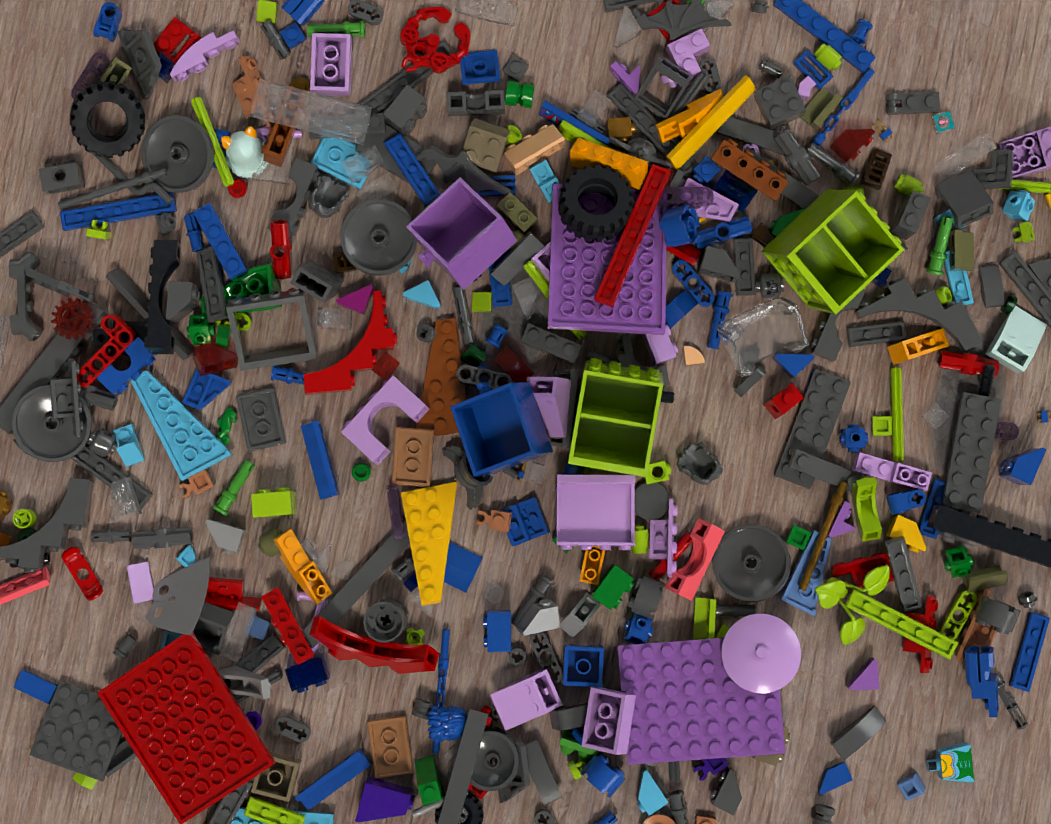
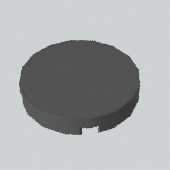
M643 483L635 490V513L646 520L659 519L665 515L669 509L670 499L666 489L658 483Z

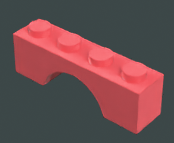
M698 518L690 534L693 541L692 555L682 568L673 572V578H669L665 588L692 601L725 531Z

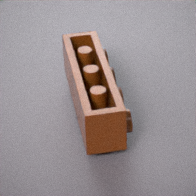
M289 86L288 92H284L281 99V110L277 109L274 118L276 120L275 125H271L268 133L269 141L264 143L261 151L264 154L263 161L282 167L307 103V91Z
M722 140L711 160L776 201L789 182L785 179L786 175L779 170L773 172L769 169L771 165L763 160H760V162L753 159V153L746 149L741 151L737 148L738 144L733 140Z

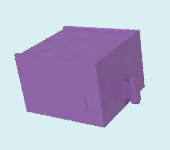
M462 178L457 179L406 226L424 250L423 253L418 255L423 264L428 268L431 266L430 263L435 261L463 290L517 242L502 216Z

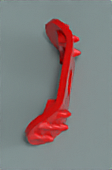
M70 547L65 550L61 558L85 598L89 601L98 598L104 591L103 587L82 552L77 547ZM80 569L88 570L89 576L87 579L81 580L78 578L77 573Z

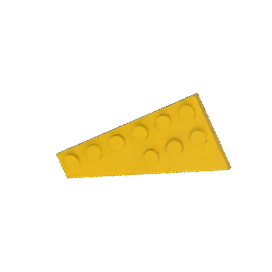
M458 482L401 492L422 606L441 603Z

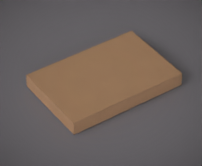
M396 426L392 484L430 487L434 429Z
M406 715L367 720L374 778L379 779L413 774Z

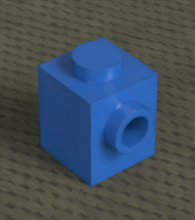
M706 156L693 169L691 174L696 182L706 186L721 169Z

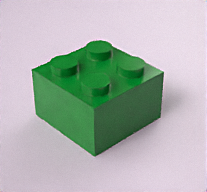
M612 564L590 595L609 610L613 607L616 609L622 602L620 598L624 592L628 593L633 587L634 583L632 581L634 579L615 564Z

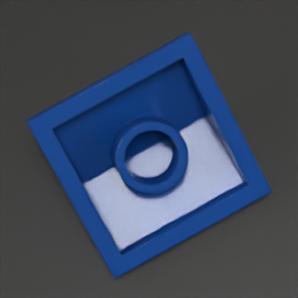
M497 50L469 52L467 56L461 59L462 85L500 81Z
M449 542L444 582L466 593L483 558Z

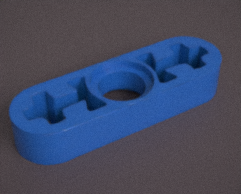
M676 261L672 266V273L699 306H710L714 301L713 292L686 261ZM677 265H684V272L686 274L690 272L692 275L688 276L685 279V281H683L682 278H684L685 275L682 272H676V270L678 269ZM694 278L698 281L696 289L689 288V279ZM701 286L704 288L701 292L704 295L708 294L710 296L708 298L709 303L701 301L702 296L700 293L697 296L694 294Z

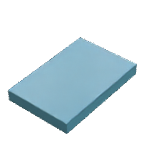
M341 137L323 138L310 162L316 165L319 170L362 190L375 164L355 151L357 145Z

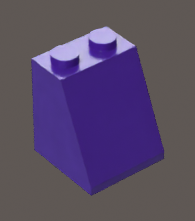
M369 777L365 783L355 822L406 815L407 810H412L416 795H412L413 789Z

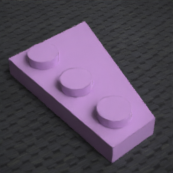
M688 178L672 208L690 205L689 208H694L698 217L730 222L739 204Z

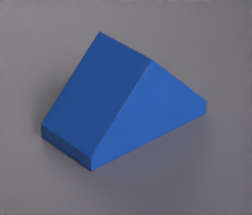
M685 290L666 306L665 325L667 324L669 329L697 305L696 301Z
M805 354L773 355V360L791 379L814 359V355Z

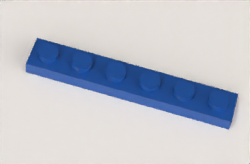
M776 0L774 3V7L820 42L825 43L827 46L830 45L845 61L861 73H864L876 58L803 1Z

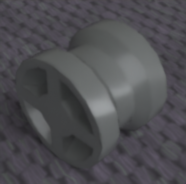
M417 698L415 701L416 707L412 710L411 714L429 720L427 718L428 712L431 711L434 704Z

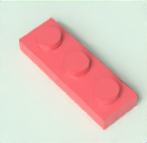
M46 566L43 567L42 571L36 570L35 574L28 573L1 584L0 605L50 585L49 570Z

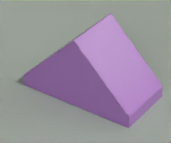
M871 657L845 686L850 690L879 689L878 661Z

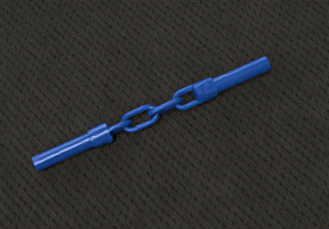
M868 68L855 87L847 93L840 103L841 109L837 114H833L824 124V131L822 133L818 132L812 143L819 146L825 141V133L832 131L839 122L838 116L841 112L851 107L859 96L860 91L875 73L873 69ZM846 100L850 102L847 107L843 105ZM833 118V120H836V122L830 128V126H827V124Z
M450 630L442 631L441 654L438 661L437 707H443L445 704ZM441 669L445 670L444 675H441ZM439 694H443L442 702H439ZM433 740L432 753H440L441 742L435 743Z

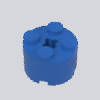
M690 205L666 209L663 217L659 219V227L664 232L665 243L668 247L692 244L699 240L700 233H697V228L700 227L698 215L694 208H689Z
M603 753L595 754L580 773L582 775L586 773L588 775L587 780L603 794L606 791L609 792L607 796L611 798L625 781L623 777L625 772L617 765L615 767L611 766L609 758Z

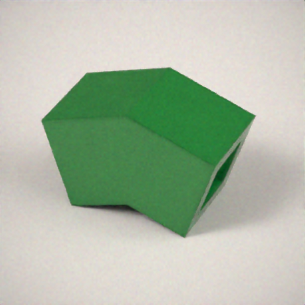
M218 326L215 348L224 350L229 348L232 333L230 327Z

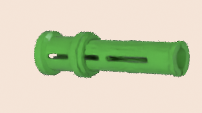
M364 20L359 23L345 21L343 24H308L307 33L308 37H311L312 33L351 34V36L365 38L366 25Z
M941 217L935 248L930 253L929 268H926L928 273L943 275L942 268L944 260L947 259L945 252L954 220L953 217Z
M246 459L244 460L230 485L221 492L220 499L212 508L225 516L228 515V509L233 502H236V495L254 469V464Z

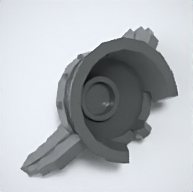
M611 136L609 138L610 143L619 149L620 152L648 161V174L653 164L667 169L672 167V164L658 159L655 147L647 139L637 138L623 143Z
M460 445L446 446V449H442L443 456H446L454 463V480L466 488L468 497L467 507L472 510V508H476L481 503V499L484 497L483 485L491 483L493 476L474 477L465 450Z

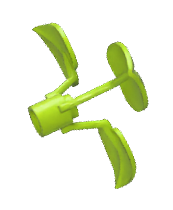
M887 564L871 570L864 579L863 588L848 584L835 577L814 588L822 608L829 609L839 601L850 616V621H846L840 630V640L843 645L847 646L856 641L863 634L866 627L863 618L858 617L855 619L851 611L844 606L845 603L842 598L848 594L847 588L862 592L867 591L869 596L877 595L885 588L889 580L890 569Z

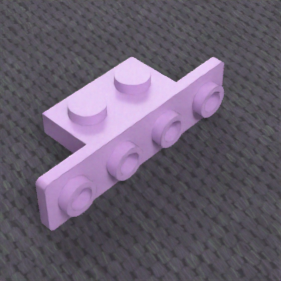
M669 499V520H650L649 558L668 559L667 574L669 578H673V572L677 571V562L673 561V553H677V542H674V535H677V523H674V516L678 515V505L674 504L673 499Z

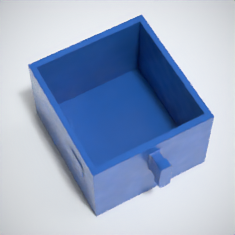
M481 382L476 384L480 395L450 406L474 477L496 474L553 452L530 383H508L490 391L489 382Z

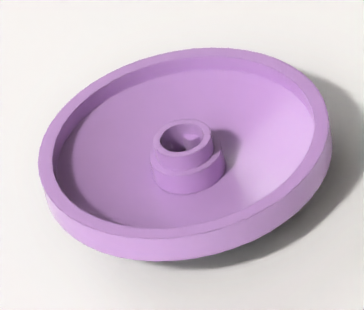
M752 614L738 620L728 630L722 643L721 657L726 673L736 685L753 693H770L783 688L793 679L800 665L801 648L795 632L786 622L769 614Z

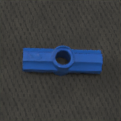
M748 216L699 231L697 233H700V237L695 246L698 250L711 244L722 243L751 233V222ZM718 229H725L727 231V236H719Z

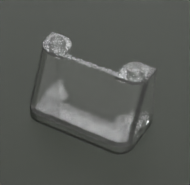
M777 297L719 323L716 327L737 373L742 377L751 375L756 369L755 363L784 349L797 353L809 345L798 305L784 297Z

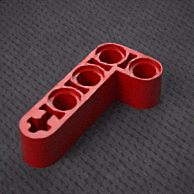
M110 314L101 320L102 329L111 338L79 370V374H76L80 387H87L93 384L97 377L110 364L112 365L136 339L135 331L120 316ZM109 318L115 320V328H110L108 326L107 322ZM123 332H127L130 335L129 342L122 340ZM110 345L116 348L115 356L110 355L108 352ZM96 359L102 361V369H98L95 367L94 363ZM91 371L92 374L87 377V381H83V375Z

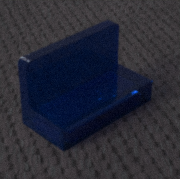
M725 170L712 189L738 203L739 207L737 210L743 213L758 191L728 170Z

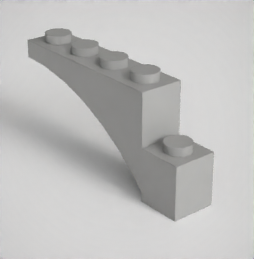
M238 666L217 670L232 694L252 696L262 700L271 698V684L268 678Z

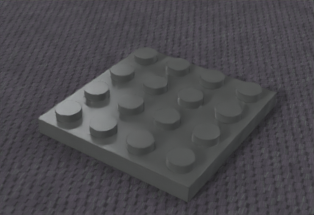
M60 681L29 755L104 782L105 774L109 770L123 733L98 694Z

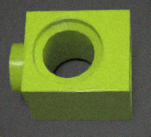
M664 459L650 462L647 477H644L645 483L651 484L669 480L668 475L671 474L669 463H666ZM656 466L662 469V473L659 476L652 475V470Z

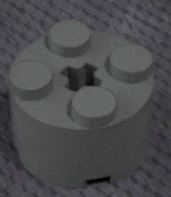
M645 575L643 578L639 577L635 589L638 590L637 595L631 597L628 606L632 608L631 612L653 620L654 615H651V612H656L663 590H660L661 586L665 587L666 583Z
M983 595L974 616L976 618L975 622L983 626L990 627L992 625L994 626L993 630L1008 635L1009 632L1012 633L1021 610Z

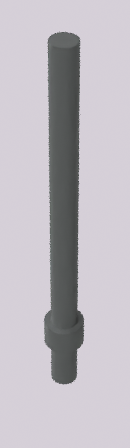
M162 168L153 172L147 171L142 173L141 176L60 201L58 206L60 209H64L144 182L148 184L154 182V179L166 176L167 170Z

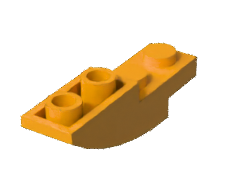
M718 89L687 104V110L656 124L659 140L664 143L679 135L683 139L723 98L722 90Z
M292 529L285 530L273 539L281 552L279 555L296 582L315 604H319L332 594L314 561L309 560Z
M592 546V550L584 551L579 582L599 584L605 550H600V546Z

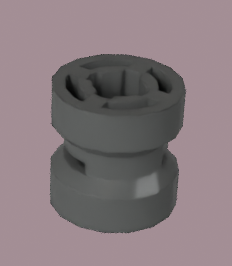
M816 804L815 810L817 813L813 817L812 824H832L831 818L834 816L836 809Z

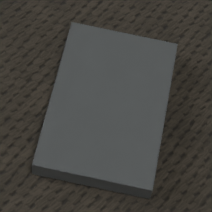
M274 388L236 396L248 452L286 444Z

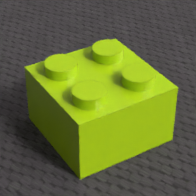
M287 487L275 488L276 492H271V489L256 490V494H251L253 518L297 514L295 491H290V488Z

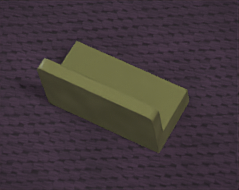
M821 88L806 106L804 116L800 118L814 130H817L843 97L838 93L833 96L825 88Z
M962 230L950 232V271L974 270V234L972 232H962Z
M1000 565L973 570L970 574L962 577L969 593L1005 585L1008 573L1006 570L1002 571Z

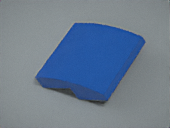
M537 496L501 510L512 512L510 531L507 532L512 547L550 533Z

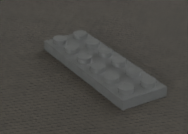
M818 369L813 370L804 399H802L774 476L811 489L814 477L788 467L793 450L798 449L820 459L823 458L851 382Z
M966 392L961 393L942 503L949 504L952 508L981 513L1001 399Z

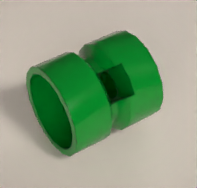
M508 80L505 105L516 106L520 104L523 108L531 109L535 84L524 82L520 85L518 81Z

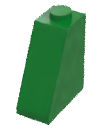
M434 755L416 759L417 787L422 804L426 805L442 800L444 790Z

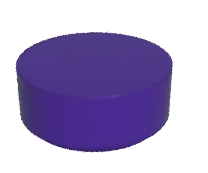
M250 711L245 714L255 730L262 725V717L258 712Z

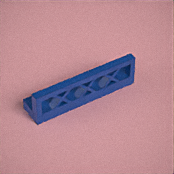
M315 420L312 423L301 425L320 500L339 495L320 421Z
M360 748L299 792L295 799L297 802L301 801L306 809L310 810L368 768L372 763Z

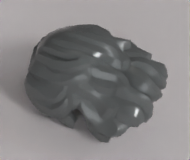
M329 176L317 177L314 190L310 192L308 199L309 208L321 218H329L339 212L342 202L349 197V193L346 192V186L340 185L339 182L334 184L335 180H331Z
M702 442L697 445L690 443L687 449H683L684 454L680 453L676 465L678 470L684 472L699 484H710L723 472L718 458L708 452Z

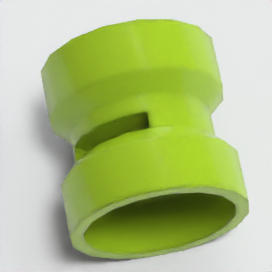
M20 509L13 515V523L18 528H31L37 522L36 513L30 509Z

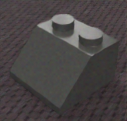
M711 244V246H707L702 253L697 273L734 283L740 274L725 250H721L722 247L719 245Z
M169 281L166 320L177 324L198 306V301H201L202 291L199 290L197 285L192 282Z

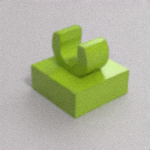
M93 220L91 223L92 228H87L86 236L110 239L111 232L105 231L108 227V222L103 221L102 227L99 228L97 226L98 220Z
M1031 222L1020 223V228L1012 229V232L1019 231L1021 233L1020 238L1014 239L1015 242L1023 241L1029 243L1035 241Z

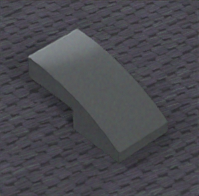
M999 265L979 268L978 273L982 284L981 294L985 308L1004 306V291Z

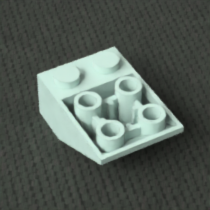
M1015 306L1014 310L1007 315L985 355L999 361L1000 364L1017 374L1022 373L1032 360L1047 324Z

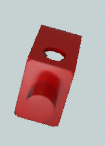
M790 382L763 405L773 418L777 419L804 399V397L795 385Z

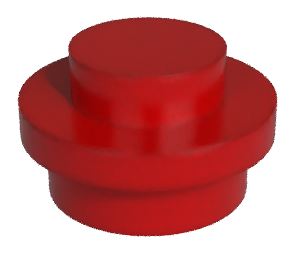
M234 179V184L228 186V192L234 198H242L247 193V185L241 179Z

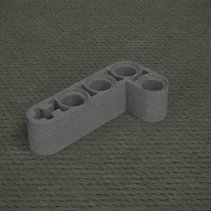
M588 702L569 707L560 706L550 711L552 729L568 730L585 726Z

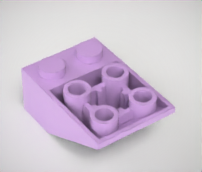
M1051 126L999 143L1001 150H1013L1014 152L1012 179L1051 169Z
M527 377L526 383L531 385L548 437L566 438L571 380L560 377Z
M547 669L537 670L490 694V698L505 730L562 706Z

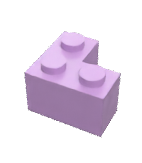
M700 29L668 44L666 53L673 64L692 75L694 79L701 72L695 57L708 52L710 44L703 30Z

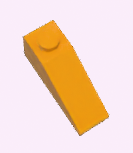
M942 328L896 343L887 348L892 363L895 365L948 347L949 344Z

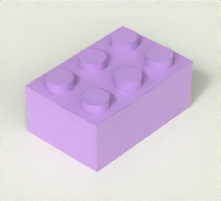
M312 33L310 80L312 95L351 96L353 45L351 34Z
M591 687L581 747L615 755L627 754L636 695L606 688Z

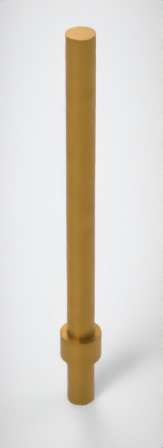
M840 482L836 494L831 499L832 505L798 589L805 592L838 508L842 506L844 501L843 496L848 485L845 482Z

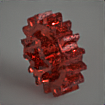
M68 298V303L62 300L61 307L55 306L58 311L57 313H52L56 318L51 320V323L57 324L53 329L60 331L59 336L63 337L66 334V339L70 340L73 336L74 340H78L79 335L83 338L86 337L85 331L91 333L89 326L95 325V323L91 322L95 315L90 314L93 309L87 307V302L83 301L81 303V300L78 298L74 302L72 298ZM76 307L81 308L84 313H78V309ZM73 316H76V319H74L73 322H70V319H72ZM63 325H68L70 331H67Z

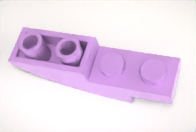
M234 30L219 38L212 32L197 41L180 57L170 73L172 79L175 82H181L188 79L189 75L193 73L203 72L209 66L206 58H214L220 54L219 52L236 47L240 41Z
M861 452L856 453L852 471L923 491L928 490L932 475L928 471Z

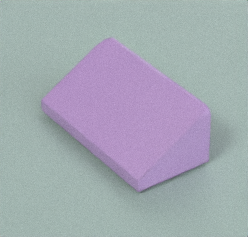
M149 562L128 565L127 572L133 603L154 600L152 596L154 588Z

